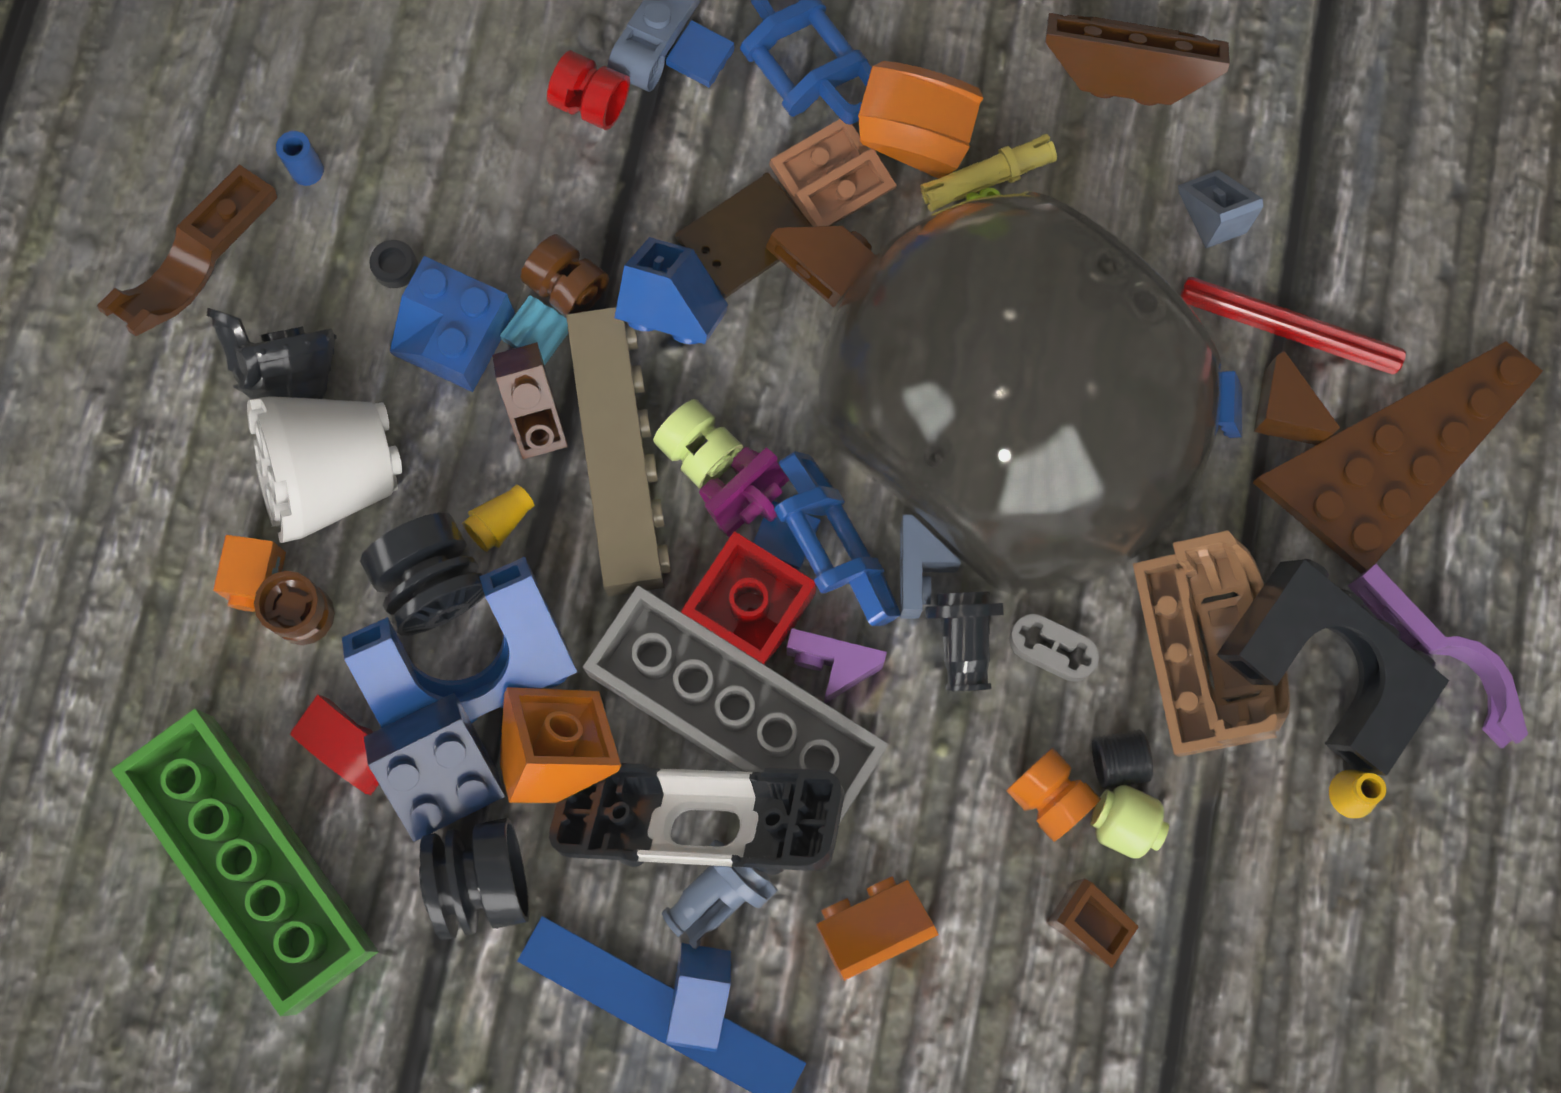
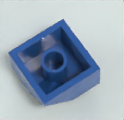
M424 256L402 294L390 353L473 392L501 341L500 334L514 317L515 311L507 293Z

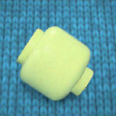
M1128 785L1118 786L1113 791L1105 790L1100 796L1101 800L1095 805L1090 825L1096 828V838L1100 844L1134 859L1143 857L1150 848L1156 851L1161 848L1169 831V823L1163 821L1164 808L1161 801Z

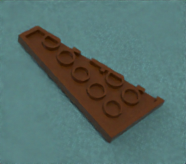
M1505 341L1261 475L1253 483L1362 574L1378 562L1543 370Z

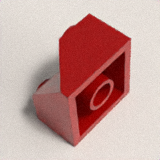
M734 531L681 610V613L765 665L789 636L791 629H794L816 595V584L808 576Z

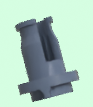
M714 840L709 846L721 847L726 845L718 840ZM710 865L683 891L679 901L671 909L666 907L662 911V916L677 937L686 932L690 939V945L696 949L701 945L700 939L706 933L717 929L745 901L756 908H761L778 889L772 884L768 874L760 871L758 868Z

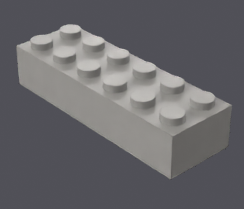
M637 586L583 666L589 677L735 771L763 772L764 768L816 769L831 772L839 779L844 789V802L840 823L888 746V743L640 586Z

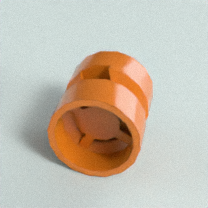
M1052 747L1006 791L1024 811L1035 808L1038 810L1036 820L1039 823L1038 826L1053 842H1056L1094 808L1101 798L1086 782L1083 783L1081 780L1070 781L1068 779L1072 767Z

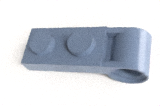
M643 0L614 45L607 67L629 76L630 84L651 92L661 77L666 54L701 0Z

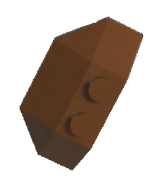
M1049 13L1045 43L1079 89L1090 92L1099 98L1116 96L1134 99L1136 102L1147 106H1153L1158 103L1172 105L1228 72L1230 57L1229 42L1215 39L1212 41L1204 36L1179 30L1099 17L1063 16L1056 13Z

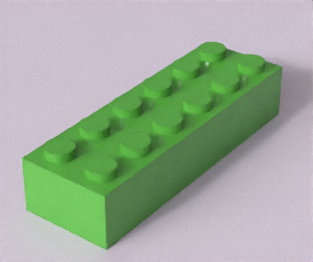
M193 709L111 769L280 1017L297 1015L379 952L214 716L198 709Z

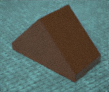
M1283 351L1274 358L1264 371L1254 432L1318 445L1329 439L1340 426L1286 352Z
M1085 878L1074 881L1046 922L1111 968H1113L1139 928L1099 888Z

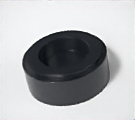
M387 240L380 243L372 251L369 260L370 269L376 280L388 288H401L408 285L418 268V261L411 247L399 240Z

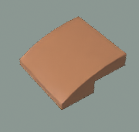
M841 119L770 159L769 163L778 180L813 227L832 226L895 189L897 186L876 151L871 148L868 150L865 145H862L860 135L853 124H845Z

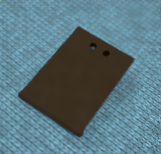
M766 172L762 177L677 232L675 238L683 247L695 251L722 296L727 298L780 262L777 257L765 248L771 234L777 228L813 226L772 176Z

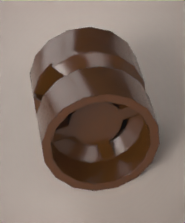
M558 234L549 236L533 250L526 260L520 276L522 282L540 297L550 296L549 302L551 306L565 318H567V314L590 311L603 295L609 281L608 274L590 259L584 258L579 260V250Z
M283 571L275 573L264 580L256 591L254 608L257 618L263 626L291 644L304 646L316 643L326 636L333 625L335 615L333 602L326 592L298 572Z

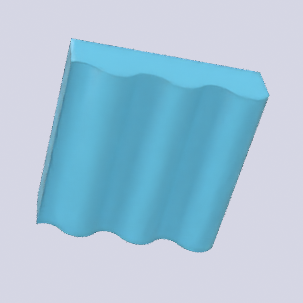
M529 295L500 334V337L514 348L538 342L544 365H546L569 333L567 318L553 308L546 306L539 299Z

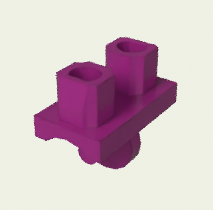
M745 447L733 458L731 466L737 475L730 482L724 484L718 478L710 479L699 490V494L705 502L704 506L720 531L727 537H730L744 523L749 525L759 514L770 522L777 517L772 502L783 493L781 488L789 481V478L779 466L777 456L767 447L761 453Z

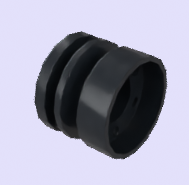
M438 512L408 521L385 533L362 553L360 563L373 588L377 592H390L385 597L383 607L388 614L394 615L391 622L396 632L401 636L419 634L446 624L468 611L485 597L479 577L482 576V573H477L479 566L472 556L459 557L464 552L467 543L449 513Z
M509 818L475 824L472 835V849H467L457 829L447 830L445 846L439 834L433 833L422 836L419 854L420 888L426 911L429 914L439 940L456 938L458 921L465 935L475 934L478 927L479 909L482 908L493 929L529 921V896L524 863L517 835Z

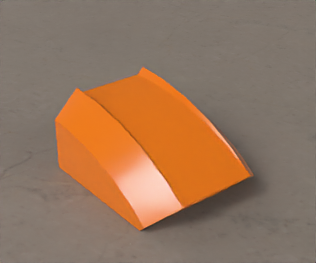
M881 61L872 66L858 114L860 142L862 145L939 179L949 175L958 169L970 148L969 143L980 103L983 100L982 93L978 87L939 72L898 62Z

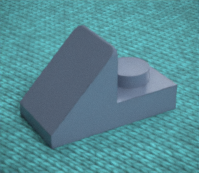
M903 515L900 524L901 619H919L923 605L931 604V576H922V572L955 573L961 564L960 560L913 515Z

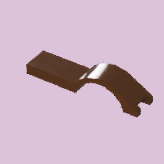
M239 164L176 226L175 240L170 253L160 268L147 281L133 289L121 291L114 288L97 305L99 311L106 316L113 313L127 323L128 331L134 336H138L178 315L193 302L204 288L214 270L216 260L277 199L275 188Z

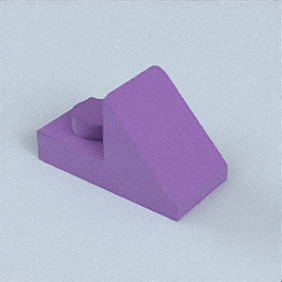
M793 628L791 629L787 644V655L795 657L794 664L818 671L822 670L823 664L832 666L824 703L831 701L882 670L887 653Z

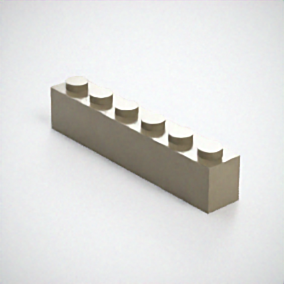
M616 307L566 315L603 586L608 597L633 593L637 586L646 591L665 588L663 574L671 573L667 544L658 545L656 528L665 527L661 499L652 500L649 484L658 481L654 453L645 455L643 438L651 437L648 410H639L636 395L645 392L641 365L632 366L630 350L639 349L636 329L628 325V322L614 318Z

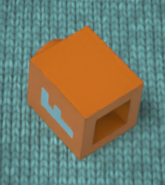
M225 535L213 591L228 600L227 606L238 610L255 612L254 600L256 591L268 577L282 572L286 552L273 541Z

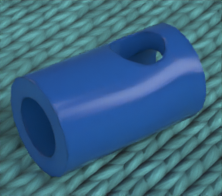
M289 131L280 136L276 143V152L292 179L297 184L303 186L317 183L324 173V166L308 137L299 131Z

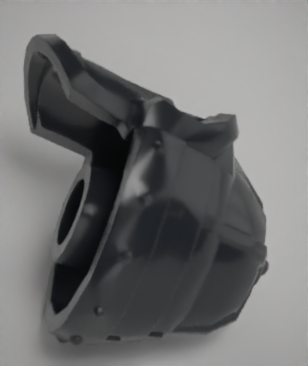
M207 308L206 316L212 318V326L215 328L217 337L226 355L227 370L233 372L234 378L238 382V384L233 385V388L243 392L250 399L268 396L322 399L327 391L328 374L331 371L335 340L337 339L332 329L305 333L303 326L262 334V342L252 343L240 318Z

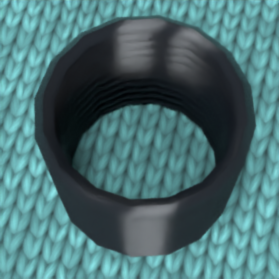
M1142 730L1125 731L1124 733L1108 734L1102 737L1095 736L1092 740L1094 768L1099 784L1103 789L1116 788L1122 785L1129 786L1135 783L1142 784L1152 780V754L1148 739Z

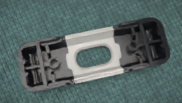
M621 763L617 773L556 804L549 831V840L552 847L562 856L569 858L619 860L622 864L630 867H637L645 862L758 868L769 875H776L784 870L822 871L832 861L844 802V789L839 779L831 772L825 770L764 768L763 772L655 769L649 768L644 764ZM689 810L727 811L735 813L740 819L737 837L730 844L721 847L676 844L672 840L671 830L675 819L681 813Z

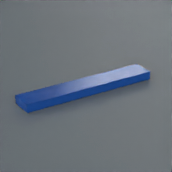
M542 916L517 962L666 1044L674 988ZM726 1017L723 1019L716 1052L666 1044L751 1093H791L806 1065L805 1061Z

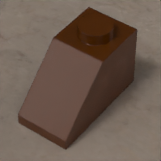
M843 226L777 228L771 234L765 247L833 308L877 258L871 251V244L864 236L856 231L849 232Z

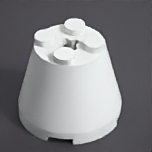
M272 396L248 400V426L250 433L256 434L257 440H254L257 462H255L272 527L281 525V532L278 533L280 543L302 539L392 495L393 491L398 490L396 475L402 473V464L397 447L395 445L388 447L384 431L389 430V419L383 402L373 404L372 402Z

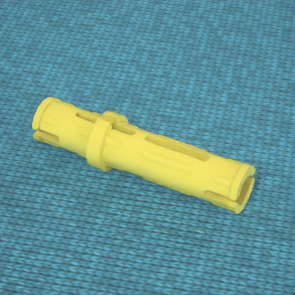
M1044 134L1039 138L1014 148L1006 146L998 149L999 154L974 163L939 179L921 184L920 188L924 202L928 204L929 211L933 212L949 203L965 198L970 192L978 193L982 189L1007 180L1010 183L1021 179L1020 175L1046 164L1056 162L1057 153L1052 141L1048 142L1050 141V136Z

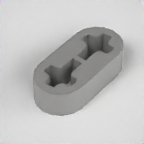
M1036 614L1025 615L1011 629L1009 636L1010 647L1017 656L1065 680L1072 682L1082 681L1089 677L1098 666L1099 652L1094 642L1048 618ZM1032 626L1040 629L1038 637L1051 644V648L1038 643L1032 649L1025 647V637L1019 634L1020 630L1028 632ZM1076 647L1083 650L1082 658L1088 662V665H1080L1076 670H1072L1068 667L1070 659L1056 652L1057 648L1070 653Z

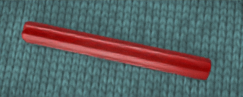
M1188 277L1180 293V301L1182 303L1392 375L1397 374L1404 364L1406 351L1403 348L1195 277Z

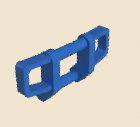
M751 0L752 5L763 21L742 42L740 51L749 62L754 61L782 97V106L788 114L794 117L804 112L820 95L845 124L851 125L858 122V114L862 102L855 105L849 104L835 87L858 76L864 85L867 86L872 67L863 53L851 47L826 15V6L821 0H799V2L775 12L768 0ZM812 25L836 55L837 59L810 71L795 86L769 50L777 43V40Z
M794 451L780 460L781 468L798 494L782 501L774 510L781 522H787L817 576L814 582L820 593H827L845 584H850L871 626H885L901 616L883 575L884 569L878 558L870 556L842 506L845 500L839 490L831 485L809 454ZM804 514L826 515L851 561L834 567Z

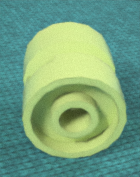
M692 399L679 407L666 419L656 432L653 441L671 461L681 460V471L701 489L710 479L720 478L731 467L733 458L743 449V445L725 427L715 428V417L697 399ZM706 440H708V441L694 454V452H695Z

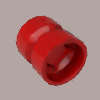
M569 50L565 52L554 68L547 89V102L549 105L571 115L580 111L582 120L607 131L616 123L625 106L630 89V78L605 65L597 70L594 60Z

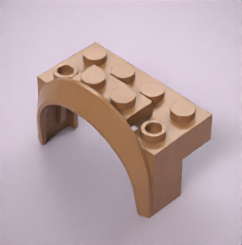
M1227 530L1173 543L1175 554L1133 563L1174 755L1181 757L1277 738L1276 731L1280 730L1290 710L1288 672L1286 671L1277 686L1252 685L1216 655L1264 586L1261 573L1248 549ZM1230 592H1235L1239 595L1201 604L1204 598ZM1197 615L1199 616V620L1201 623L1215 690L1211 685L1209 677V672L1197 623ZM1259 693L1258 696L1240 699L1231 702L1226 701V699Z

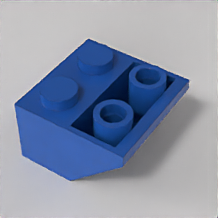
M649 237L624 265L614 318L628 322L631 328L639 331L657 330L671 334L676 341L684 344H706L726 314L728 303L693 249Z

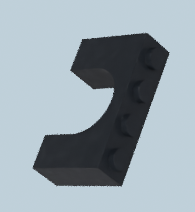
M1310 559L1280 562L1216 655L1252 685L1277 686L1302 647L1314 634L1325 628L1337 633L1348 643L1356 657L1359 682L1351 705L1325 742V745L1356 770L1387 776L1450 680L1435 669L1436 662L1422 651L1411 649L1399 639L1401 634L1393 625L1376 619L1364 609L1365 603L1361 598L1348 590L1340 589L1328 579L1329 573L1320 564Z

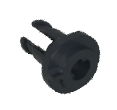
M990 591L937 594L938 606L925 607L926 619L941 618L944 662L948 671V684H945L946 690L979 691L992 689L991 683H988V667L990 663L989 616L1004 615L1003 603H991Z

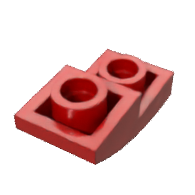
M317 694L289 735L327 767L363 793L372 795L379 785L368 766L364 736L373 733V731L358 725L329 698Z

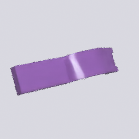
M1377 564L1360 574L1348 585L1378 619L1388 622L1400 632L1401 636L1399 639L1411 649L1422 651L1427 655H1449L1466 663L1480 677L1488 696V715L1482 729L1499 748H1504L1512 740L1515 744L1520 743L1528 735L1513 676L1500 656L1481 642L1460 636L1445 637Z

